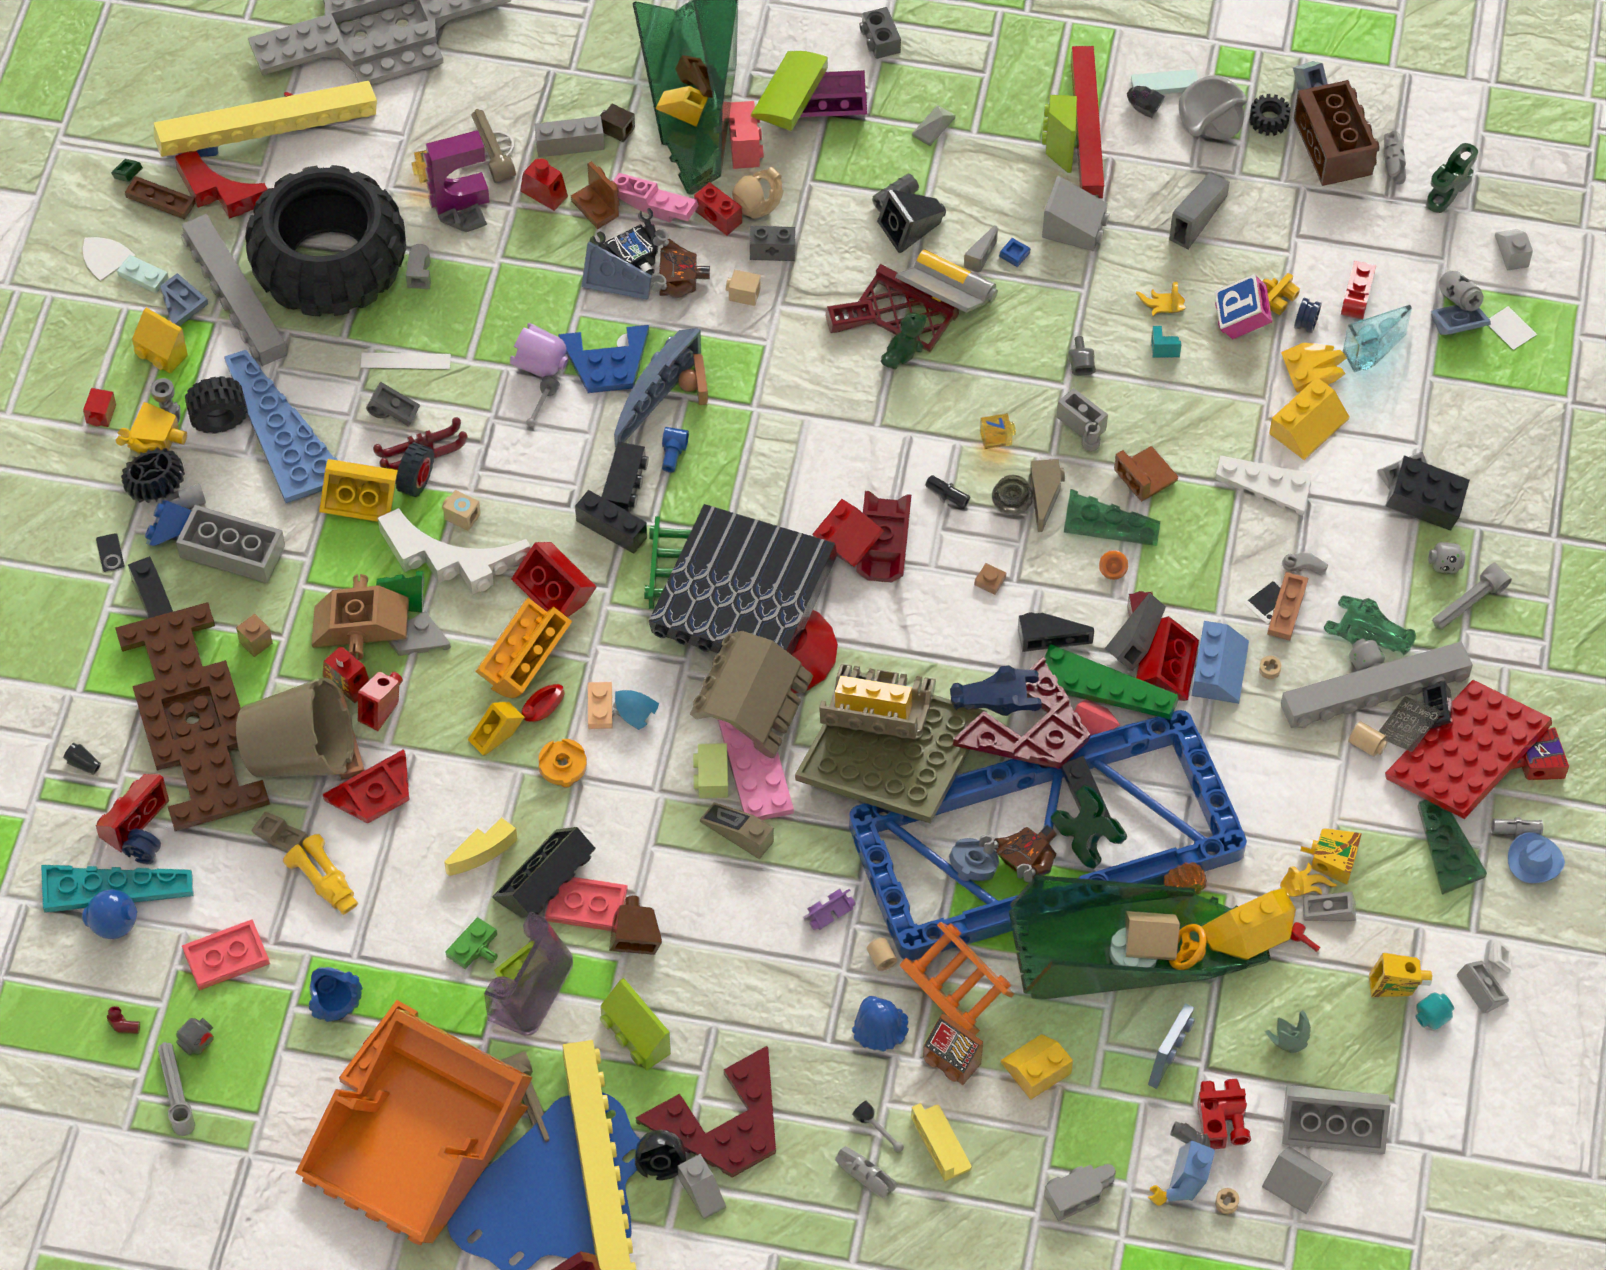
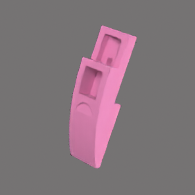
M618 173L613 180L619 189V199L647 214V209L650 208L653 211L654 217L671 222L673 218L688 222L699 206L696 199L660 190L655 182Z

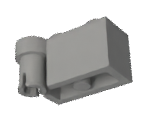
M1073 388L1058 401L1056 417L1082 437V447L1090 452L1096 451L1100 447V435L1107 428L1108 414Z

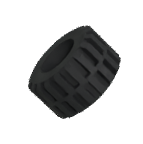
M220 376L203 379L189 388L188 393L185 395L189 419L192 427L196 428L197 431L212 434L226 432L229 429L236 428L247 417L248 409L242 386L233 378Z

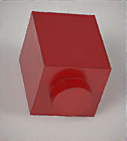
M95 388L90 389L83 409L86 423L96 427H109L116 408L114 392Z

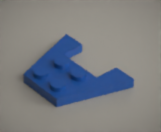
M649 325L626 327L628 346L584 351L581 332L558 334V337L566 345V354L587 393L633 389L646 345Z

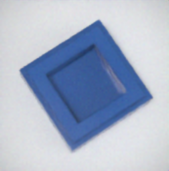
M1011 238L999 252V257L1018 267L1030 254L1031 248Z

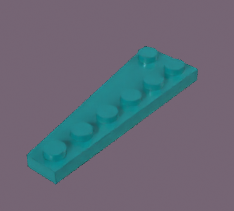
M41 865L44 913L86 908L96 894L110 889L126 893L134 903L194 896L192 870L158 868L121 870V867L97 869V866L73 868L70 865Z

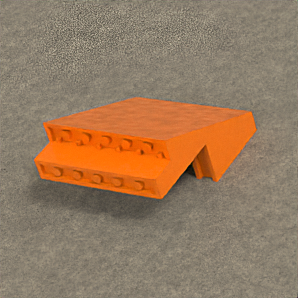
M396 1009L357 1092L335 1089L295 1173L303 1177L302 1182L312 1187L318 1185L324 1188L323 1193L334 1199H337V1197L344 1199V1205L354 1210L360 1208L366 1211L365 1216L376 1222L380 1220L386 1222V1228L398 1234L401 1231L408 1234L407 1239L418 1245L433 1243L527 1110L528 1106L522 1104L521 1101L533 1077L407 1011Z

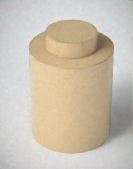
M1361 721L1355 726L1348 740L1349 743L1373 757L1377 753L1381 755L1388 744L1385 741L1386 735Z

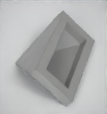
M937 105L914 130L912 136L931 146L955 119L956 115Z

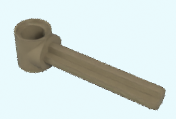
M475 109L471 116L491 159L488 165L494 182L516 176L510 156L507 157L502 154L484 111Z
M525 1051L501 1060L529 1076L533 1073ZM530 1082L522 1101L524 1105L528 1106L526 1111L532 1125L534 1126L538 1123L545 1142L550 1141L541 1118L544 1112L532 1082Z

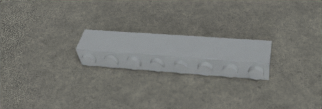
M207 214L183 223L181 238L186 247L190 246L192 258L195 263L199 262L201 264V272L205 279H210L213 293L215 295L219 294L221 297L219 300L224 311L228 310L230 312V320L234 327H239L242 341L244 343L248 342L250 345L249 351L253 359H258L260 364L264 366L287 356L283 338Z
M1461 641L1283 692L1281 707L1291 728L1298 726L1306 727L1315 721H1326L1343 713L1351 714L1357 709L1364 707L1372 708L1381 702L1388 700L1396 701L1400 697L1409 694L1417 695L1422 692V688L1444 681L1446 684L1454 681L1462 682L1470 677L1473 664Z

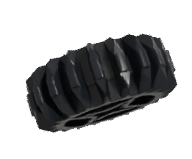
M157 447L154 451L148 449L146 453L140 452L138 457H132V462H127L126 467L122 469L123 474L121 478L125 492L133 500L137 499L139 503L145 500L147 503H150L151 500L157 502L159 498H166V495L169 493L174 494V489L180 488V483L184 481L183 476L185 472L181 459L174 451H168L167 448L160 450Z

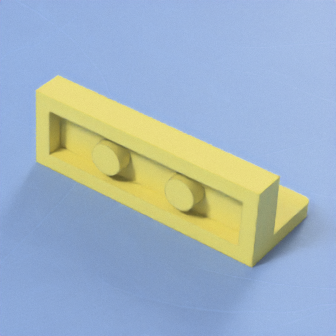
M921 1103L912 1106L911 1119L944 1182L970 1171L971 1164L941 1107L934 1105L924 1110Z

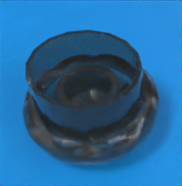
M1007 475L1001 478L993 488L991 495L995 507L1007 515L1024 513L1029 509L1034 498L1029 483L1025 478L1018 475Z

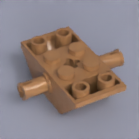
M358 574L353 577V588L332 590L315 605L312 647L349 644V653L355 658L356 653H358V660L363 658L364 643L406 639L408 597L381 586L367 587L368 577L360 574V581H358Z

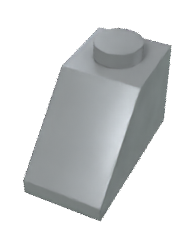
M1518 229L1495 232L1507 271L1529 267L1533 250L1527 233Z
M701 1154L678 1165V1179L703 1219L726 1208L716 1180Z

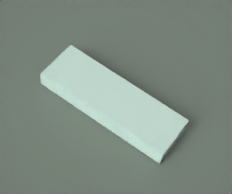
M1196 69L1133 74L1130 80L1132 87L1146 86L1160 94L1184 92L1189 85L1198 80Z

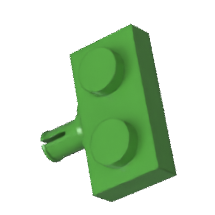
M477 917L445 951L446 957L464 969L481 956L490 963H494L498 955L489 950L488 946L497 936V930Z

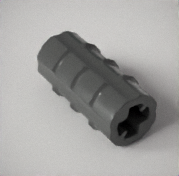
M909 173L898 178L897 181L889 184V186L872 196L874 206L881 212L888 190L914 194L919 190L918 182Z

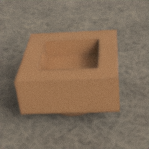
M985 563L977 575L974 585L995 595L1006 579L1007 573Z

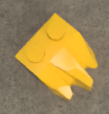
M1301 343L1281 352L1297 393L1302 391L1316 377L1329 385L1346 374L1337 365L1346 360L1347 357L1341 350H1334L1332 345Z

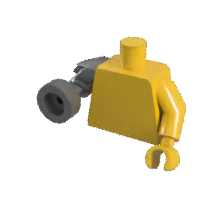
M161 378L152 383L151 394L153 399L159 402L160 408L143 402L131 430L121 428L117 432L118 435H121L116 438L118 445L128 444L127 447L130 450L140 454V452L146 453L148 449L154 451L157 447L160 450L167 448L169 451L173 442L185 444L187 431L179 430L180 405L172 401L175 390L173 383L169 379Z

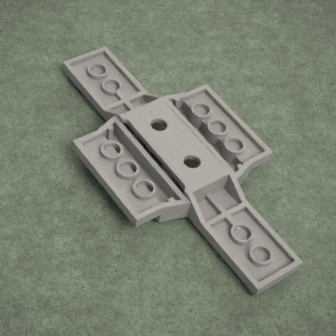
M323 0L325 5L324 16L249 37L248 41L262 75L319 58L330 57L341 59L354 72L358 83L369 81L373 85L443 64V56L436 41L437 29L451 19L511 2V0ZM404 4V5H403L402 7H400V8H396V9H393V10L387 9V8H391V7H394V6H398V5ZM384 10V11H383L382 13H380V14H376V15H373V16L367 15V14H371V13H374V12H377V11ZM363 16L361 19L356 20V21L343 22V21H347V20H350V19H354V18ZM399 20H406L408 22L405 27L396 25ZM358 32L367 34L364 39L355 38V34Z

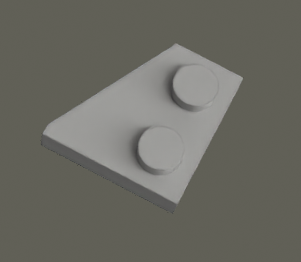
M426 611L407 621L406 639L388 641L398 656L410 655L414 652L426 653L432 648L443 647V650L451 648L448 639Z

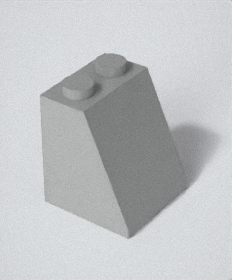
M1057 176L1044 210L1042 238L1094 251L1096 244L1102 241L1104 233L1102 227L1107 226L1110 213H1107L1108 203Z

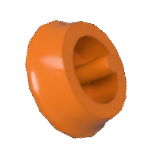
M1108 551L1101 557L1099 568L1102 575L1112 580L1119 579L1128 570V560L1119 551Z

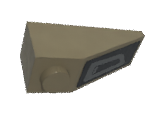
M1059 459L1035 460L1030 463V481L1038 532H1043L1059 495L1061 482H1065L1064 468H1060Z
M715 802L700 819L702 824L759 860L774 842V828L752 814Z

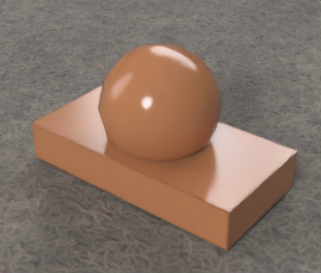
M693 354L694 370L687 369L682 371L678 377V383L680 388L687 392L697 389L699 405H706L708 403V390L703 355Z

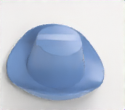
M1528 832L1519 835L1512 842L1508 852L1510 870L1518 879L1526 883L1550 881L1560 874L1565 865L1564 856L1558 846L1548 838L1537 833Z

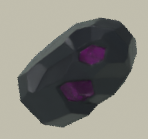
M1135 86L1127 92L1128 101L1133 108L1151 118L1156 114L1165 98L1164 95L1146 86Z

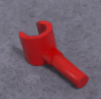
M1295 922L1290 939L1296 942L1302 941L1318 952L1321 947L1304 935L1306 927L1299 922Z

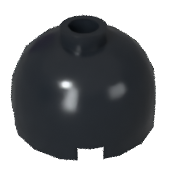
M668 1130L650 1131L637 1143L635 1166L637 1171L646 1178L650 1175L657 1176L656 1180L661 1181L672 1179L678 1175V1165L686 1162V1151L682 1140L675 1133Z

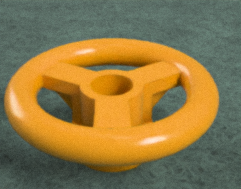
M1189 924L1179 930L1178 943L1181 939L1183 943L1176 956V960H1169L1170 965L1176 970L1191 968L1201 961L1205 955L1206 933L1197 924ZM1195 931L1198 933L1199 942L1191 939L1190 932Z

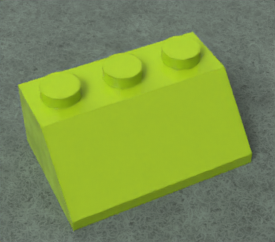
M1050 95L1049 104H1045L1044 117L1048 118H1043L1042 145H1046V155L1067 173H1072L1077 96Z
M622 978L600 1005V1021L606 1029H612L621 1047L626 1046L631 1052L632 1060L638 1066L641 1064L647 1071L671 1054L670 1032L630 984Z

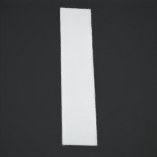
M362 352L360 368L450 369L451 354Z

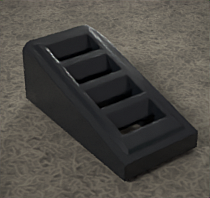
M1446 682L1422 688L1425 715L1427 712H1430V715L1426 717L1428 729L1452 723L1451 690ZM1443 710V712H1439V713H1437V715H1436V714H1432V713H1435V712H1438V711Z

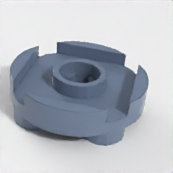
M973 838L960 839L949 854V861L952 867L958 872V877L964 881H970L971 879L977 881L990 880L996 872L999 857L995 850L991 854H986L983 851L984 847L979 846L980 840Z

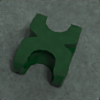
M1469 143L1460 144L1450 155L1446 165L1442 164L1433 173L1430 183L1433 189L1429 193L1426 202L1428 209L1436 213H1442L1454 201L1458 191L1462 192L1470 184L1474 173L1471 167L1476 162L1478 149L1474 145ZM1470 152L1471 155L1466 160L1461 158L1462 153ZM1438 196H1441L1444 200L1440 204L1433 202Z
M1083 785L1076 792L1081 805L1078 816L1073 818L1066 811L1056 810L1051 815V820L1061 835L1074 837L1071 844L1072 850L1086 867L1095 869L1102 860L1097 850L1099 839L1105 836L1114 844H1122L1127 839V834L1117 819L1104 817L1106 804L1093 788Z

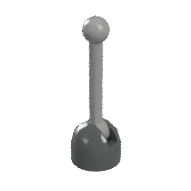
M550 376L543 377L540 383V390L543 394L531 418L527 419V426L533 427L535 425V418L546 397L557 392L560 383Z

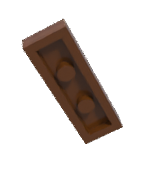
M137 176L134 177L125 191V196L128 199L182 219H186L196 204L194 197Z

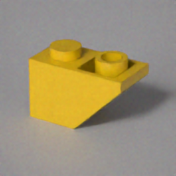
M691 86L663 92L656 109L697 126L709 97H704L700 90Z

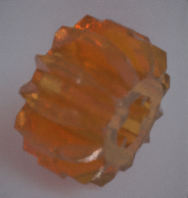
M1185 862L1183 865H1177L1176 868L1170 869L1169 873L1164 876L1165 889L1175 901L1181 899L1185 901L1190 897L1193 898L1207 887L1205 872L1196 862H1191L1190 864Z

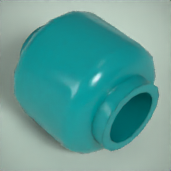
M1434 992L1417 1003L1416 1009L1418 1014L1415 1017L1422 1027L1428 1026L1430 1029L1436 1030L1453 1018L1452 1011L1454 1006L1445 994L1442 993L1440 995Z

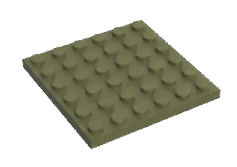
M861 672L859 679L866 680L867 674ZM933 695L922 737L917 739L901 738L894 735L877 734L870 731L853 730L851 728L823 724L795 773V781L931 824L970 749L954 746L953 739L985 710L979 708L966 710L964 707L956 710L950 699Z

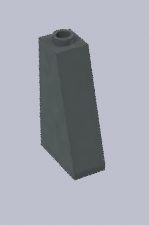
M1210 172L1173 211L1169 240L1189 250L1228 196L1230 181Z

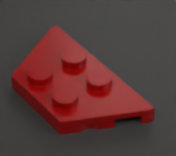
M404 749L323 793L324 801L367 824L409 801L407 762Z

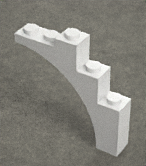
M399 508L378 517L379 530L404 572L417 569L422 564L427 563L438 583L451 580L460 574L472 594L489 589L490 586L494 585L493 576L501 575L506 570L520 565L531 549L526 539L496 548L473 549L457 547L440 542L421 532L411 524Z

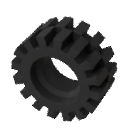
M1267 94L1266 98L1263 95L1259 96V99L1256 98L1251 105L1250 125H1253L1255 131L1259 129V134H1262L1263 131L1266 132L1265 136H1269L1271 132L1275 136L1277 131L1281 134L1284 129H1287L1291 111L1289 103H1284L1285 99L1283 97L1278 99L1276 94H1274V98L1271 97V94ZM1273 112L1278 117L1268 118L1262 115V113Z

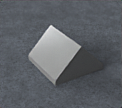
M1289 1146L1278 1155L1262 1187L1307 1214L1333 1176V1173Z

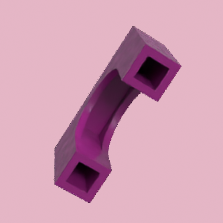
M478 130L426 143L427 153H424L423 157L426 164L425 173L428 179L426 183L430 194L428 199L431 208H435L438 215L453 208L459 211L477 203L479 205L490 203L488 186L482 172L461 178H447L449 174L459 168L486 161L485 148Z

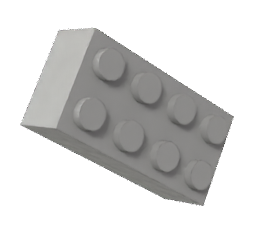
M194 505L176 542L180 558L264 583H268L285 547L283 531L198 505Z

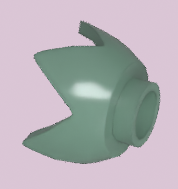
M1302 1010L1299 1013L1297 1026L1278 1017L1277 1036L1270 1030H1266L1265 1033L1279 1048L1289 1050L1290 1053H1296L1307 1047L1311 1027L1306 1013Z

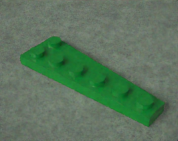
M1051 644L1046 652V664L1051 673L1057 677L1058 685L1063 687L1067 695L1171 720L1179 701L1177 694Z

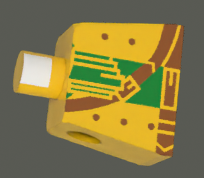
M1324 828L1321 830L1318 841L1304 837L1300 851L1314 855L1311 865L1313 870L1348 885L1362 834Z
M1382 953L1369 973L1371 997L1411 996L1419 985H1431L1432 972L1421 970L1420 960L1416 957Z

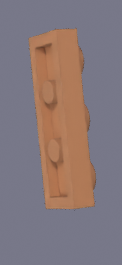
M1285 572L1267 635L1291 640L1309 578Z

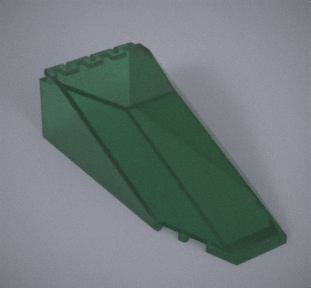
M690 0L676 11L671 8L635 1L632 4L660 141L662 145L668 146L672 154L669 159L677 164L680 170L678 176L687 194L693 195L709 182L711 183L721 177L737 66L738 0ZM682 55L701 58L702 62L706 64L713 98H708L697 126L656 109L664 91L687 86L699 90L693 84L687 85L682 83L675 70Z
M1036 875L1011 903V908L1014 909L1009 910L1011 927L1014 929L1012 933L1015 949L1019 951L1016 953L1019 971L1024 973L1020 976L1023 993L1031 994L1032 999H1052L1208 980L1268 963L1271 957L1269 950L1245 960L1222 952L1212 951L1208 943H1206V952L1203 959L1187 970H1176L1170 965L1169 960L1161 959L1157 960L1154 968L1113 964L1109 954L1111 940L1116 932L1126 927V911L1175 914L1180 923V930L1189 924L1203 926L1232 910V908L1219 904V898L1212 896L1210 899H1206L1196 895L1193 888ZM1195 931L1190 932L1191 939L1199 942L1198 933ZM1182 939L1178 943L1177 954L1180 951L1181 945L1183 943Z

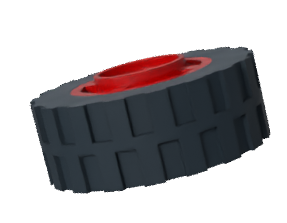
M414 442L408 446L402 456L396 475L395 484L397 491L413 497H417L423 492L433 468L434 450L432 448Z

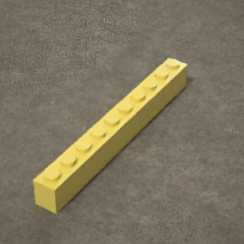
M364 81L154 122V139L161 157L356 118L376 115L377 99L370 82Z
M593 1040L563 1044V1061L595 1255L601 1270H636L635 1262L630 1263L629 1254L633 1253L631 1238H626L625 1230L629 1229L627 1214H622L621 1206L625 1205L623 1190H618L617 1182L621 1181L619 1166H614L613 1158L617 1157L615 1142H610L609 1134H613L611 1118L606 1119L605 1111L609 1110L607 1095H602L601 1087H605L603 1071L598 1072L597 1064L601 1063L599 1048L594 1049Z

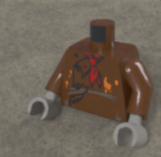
M660 228L655 232L656 237L653 239V244L656 246L663 245V248L660 251V272L651 279V282L654 283L652 286L653 291H659L660 296L670 295L674 298H680L696 291V279H710V266H697L696 253L690 252L671 239H668L666 230Z
M1046 825L1038 834L1025 827L1018 833L1008 837L994 839L991 835H982L979 846L984 847L983 851L986 854H991L994 849L997 850L996 853L1008 867L1017 873L1018 878L1023 877L1024 881L1036 886L1043 875L1051 872L1057 853L1049 843L1057 836V833L1049 825Z

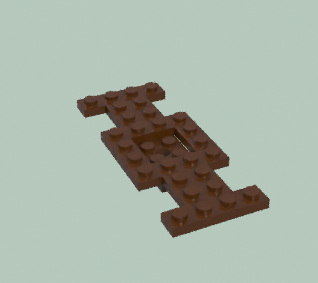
M208 602L115 627L122 652L146 646L155 676L153 681L132 687L156 770L180 764L191 800L168 806L174 831L270 805L263 780L239 786L228 751L238 748L236 722L241 709L227 661L202 666L193 632L215 626ZM192 716L199 718L198 722L194 724L186 722Z

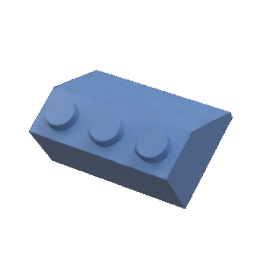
M1204 621L1191 696L1239 704L1249 640L1228 624Z

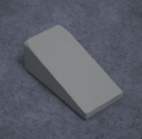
M994 225L965 253V268L978 273L981 272L997 242V226Z
M1352 891L1303 897L1305 921H1356V903Z

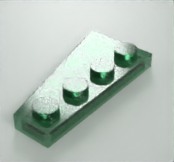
M1070 489L1064 533L1157 546L1161 521L1133 511L1131 513L1120 509V506L1101 503L1098 501V498L1092 496L1085 497L1079 495L1078 491Z
M1426 799L1418 803V810L1442 895L1486 878L1487 872L1453 814Z

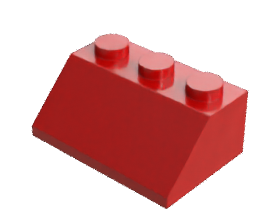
M535 542L511 578L518 587L546 612L555 607L567 618L582 608L597 588L552 542Z
M1171 617L1161 618L1148 653L1139 663L1136 678L1177 694L1178 699L1181 701L1188 700L1199 639Z
M143 774L139 780H135L130 785L126 794L123 797H119L113 804L112 809L107 814L102 815L97 821L96 829L99 838L122 853V846L128 840L127 836L130 830H143L169 802L163 776L160 774Z

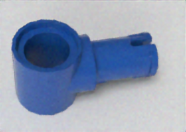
M665 427L662 438V447H664L665 451L662 464L663 471L675 472L678 456L682 453V450L686 451L689 430Z

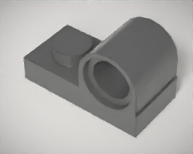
M380 382L369 400L366 410L376 418L381 419L390 415L409 426L420 404Z

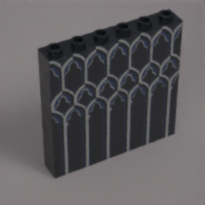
M704 504L649 619L651 632L659 638L667 637L682 645H693L704 652L712 651L719 653L723 646L722 641L728 634L744 631L773 640L792 655L836 560V544Z

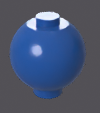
M114 889L104 890L96 894L82 913L84 924L90 927L96 935L105 939H118L125 936L131 931L137 918V908L133 900L126 893Z

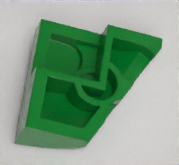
M416 571L415 577L406 578L403 574L392 578L384 577L377 579L376 586L384 587L408 597V611L423 612V571Z

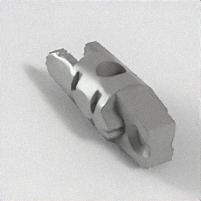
M1395 130L1384 135V156L1388 175L1393 177L1394 181L1400 185L1406 181V161L1400 134Z
M846 1146L838 1152L835 1161L849 1175L878 1196L883 1198L887 1196L888 1192L894 1191L897 1188L893 1178H890L889 1175L861 1154Z

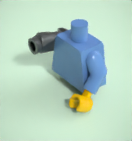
M1175 1121L1170 1136L1186 1144L1179 1149L1169 1189L1164 1192L1157 1185L1150 1188L1154 1195L1148 1196V1198L1154 1204L1161 1206L1167 1199L1168 1201H1192L1206 1184L1215 1150L1210 1148V1139L1207 1133L1203 1135L1189 1124Z

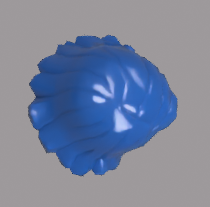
M319 967L313 971L309 990L311 995L309 1010L312 1011V1016L320 1020L325 1019L326 1022L341 1020L347 1014H352L354 1008L359 1006V1000L362 997L361 990L363 987L359 982V977L349 971L344 973L331 967Z
M868 996L863 999L854 1021V1027H852L854 1039L864 1048L868 1047L869 1049L882 1052L887 1049H894L896 1044H901L905 1040V1036L909 1031V1028H907L908 1016L903 1013L902 1009L896 1008L891 1001L876 996Z

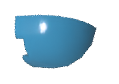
M632 690L615 692L616 708L620 716L638 730L647 725L645 720L650 713L655 714L658 709L659 703L640 692Z

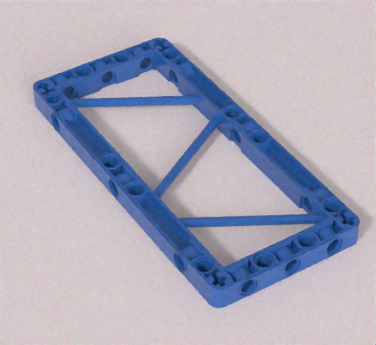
M1184 710L1174 711L1171 720L1157 716L1091 735L1089 741L1067 762L1084 756L1089 769L1096 768L1191 838L1194 844L1179 849L1176 847L1095 871L1079 876V879L1064 884L1059 882L1042 888L1043 875L1036 886L1032 885L1031 891L998 901L972 880L964 881L960 879L958 872L951 864L901 827L902 825L919 820L867 803L853 807L849 814V829L888 931L893 938L900 957L903 959L908 958L912 961L920 959L938 941V939L931 940L928 937L935 936L940 938L944 934L937 926L939 922L946 925L953 924L961 932L959 937L968 945L1240 861L1245 853L1246 836L1191 715ZM1173 745L1213 836L1204 837L1107 764ZM1010 759L956 775L936 815L1052 781L1043 828L1049 825L1053 829L1054 824L1051 820V815L1057 810L1064 775L1061 769L1054 767L1044 768L1040 764ZM1194 764H1200L1202 767H1197ZM1000 778L1002 779V781H996L994 779ZM1212 804H1217L1221 807H1214ZM885 812V813H887L888 815H884V816H883V815H880L879 813ZM890 830L987 905L963 911L961 915L945 920L940 918L921 925L914 924L910 914L909 902L901 882H898L893 871V862L884 840L881 841L878 833ZM1207 852H1214L1216 855H1209ZM874 860H879V861H881V863H877V864H876V863H873L872 861H874ZM1092 887H1099L1101 890H1094ZM894 901V902H897L898 904H897V905H890L889 902ZM1046 901H1053L1055 904L1050 905ZM951 940L941 952L956 948L957 945Z

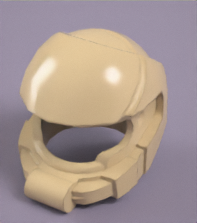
M773 167L757 171L753 176H744L735 185L732 196L734 201L742 206V214L756 219L769 215L779 205L784 191L782 190V182L780 180L782 176ZM762 178L766 179L771 186L767 200H764V193L759 183Z

